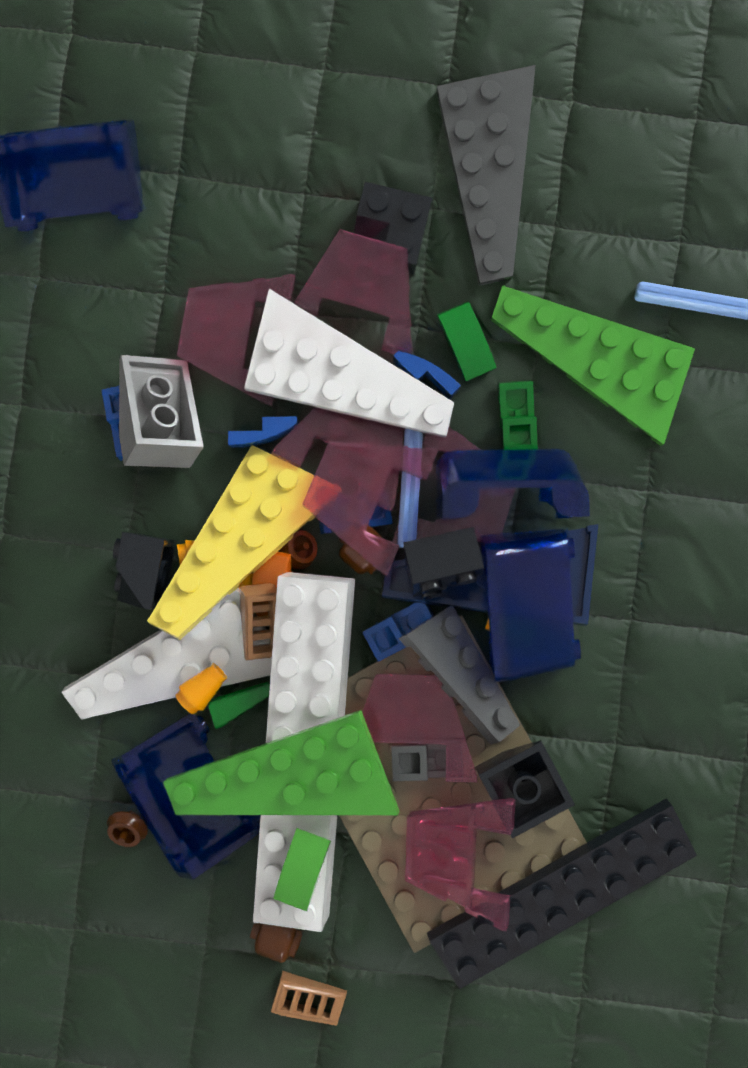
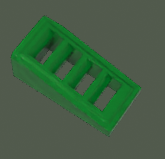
M270 681L213 698L209 702L208 708L215 729L225 726L268 698Z

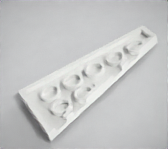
M271 289L268 290L244 387L246 391L446 438L454 406L453 401Z
M237 588L233 593L227 594L212 608V612L181 640L159 630L64 687L62 694L81 719H86L175 698V694L180 690L179 686L207 667H210L213 663L219 666L227 676L221 687L270 676L272 657L245 660L240 589ZM265 626L253 627V631L267 630ZM270 639L253 641V646L270 644Z

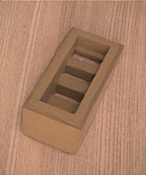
M272 583L240 587L243 647L246 661L272 657L277 588ZM268 612L266 616L253 617V613ZM269 626V630L253 631V627ZM270 639V644L253 646V641Z
M282 971L271 1012L281 1016L337 1026L347 990ZM288 990L295 991L292 1001L286 1000ZM302 992L308 993L305 1005L299 1004ZM315 995L321 996L318 1009L311 1007ZM328 997L335 998L331 1013L324 1011Z

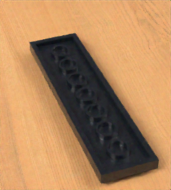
M666 798L427 932V935L453 980L461 989L691 860L697 854L672 804Z

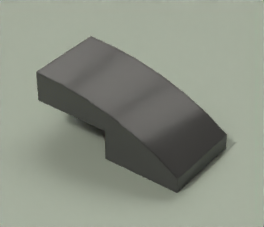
M462 740L418 742L391 746L393 781H428V778L464 776Z

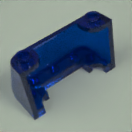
M134 120L1 134L0 206L5 227L17 226L18 231H30L37 229L38 222L47 218L111 212L113 215H118L119 220L138 218V213L144 210Z
M453 450L443 454L437 462V520H454L455 518L467 517L474 513L479 504V488H539V502L551 505L556 512V519L590 517L588 490L573 458L564 450Z
M564 529L481 535L490 630L489 645L491 651H489V659L494 682L512 681L574 667L575 660L581 659L579 639H574L569 560L575 558L574 539L567 538Z
M189 713L124 751L111 761L118 777L173 870L181 878L194 880L257 836L260 830L259 822L261 816L175 814L163 782L169 777L214 762L205 745L208 741L207 734L210 732L207 723L200 715L196 716Z

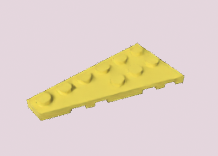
M251 445L147 620L148 623L181 640L211 613L212 608L227 594L233 593L239 587L238 584L249 574L255 573L287 544L308 521L311 522L320 514L319 511L331 500L334 501L342 494V489Z

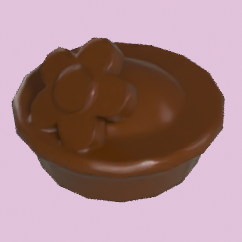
M299 529L279 552L291 554V568L296 570L305 569L312 564L317 555V542L309 532Z
M132 810L129 812H115L107 820L108 836L114 843L120 846L133 847L143 840L148 833L144 820Z

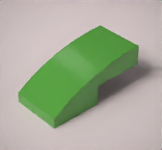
M296 828L273 899L308 911L331 840Z

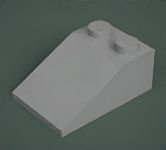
M130 355L120 356L119 438L124 466L190 468L203 449L200 425L186 360Z

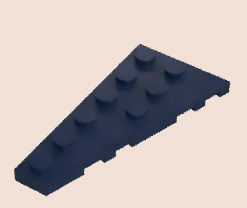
M598 524L576 530L557 531L554 534L537 537L529 536L481 545L479 549L484 571L482 575L477 576L478 581L466 585H457L456 581L451 582L446 590H442L441 596L422 600L421 595L413 597L405 559L387 562L382 598L444 607L453 605L454 608L587 626Z

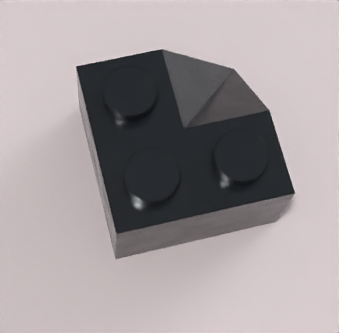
M365 182L356 217L350 260L415 275L432 198Z
M474 526L403 543L404 559L413 597L421 595L422 600L436 598L442 595V590H446L451 582L456 581L457 585H466L478 581L477 576L483 574L484 565Z
M122 532L121 538L116 539L113 549V558L117 559L116 568L119 571L114 587L115 592H119L117 601L144 609H155L169 585L177 540L140 533Z
M541 740L505 750L475 766L482 783L512 838L575 805Z

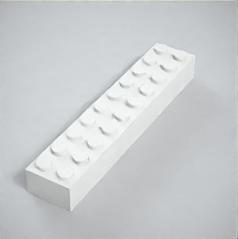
M286 572L278 576L266 743L345 716L355 578ZM261 815L253 914L254 923L322 932L330 914L337 815ZM296 828L331 840L308 911L273 899Z

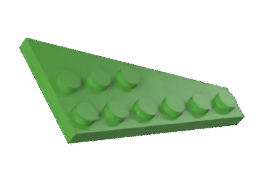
M501 287L491 317L493 323L520 343L526 344L542 356L543 360L560 369L566 374V377L607 407L610 406L626 418V421L635 428L638 427L649 435L658 445H664L695 348L509 287Z
M361 710L167 778L163 782L176 815H398L400 812Z

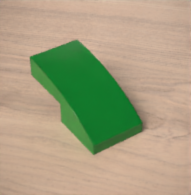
M468 301L437 315L448 346L452 348L461 375L465 381L497 368L484 333Z
M533 381L498 383L503 453L538 451Z

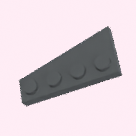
M453 605L444 608L398 638L406 648L411 646L419 655L418 662L427 672L432 670L443 683L441 688L449 697H455L463 706L462 712L490 745L500 742L520 726L519 721Z

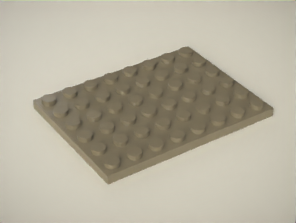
M459 615L462 623L520 723L518 728L500 742L490 745L462 712L463 706L455 697H449L441 688L443 683L432 670L427 672L418 662L420 657L411 646L379 662L376 661L348 676L345 715L359 710L362 711L400 812L398 815H339L414 953L431 944L427 932L587 843L569 809L514 838L511 837L475 766L505 750L532 742L462 615ZM462 740L463 777L428 778V781H393L392 745Z

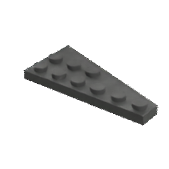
M536 65L439 85L436 89L479 286L509 280L513 277Z

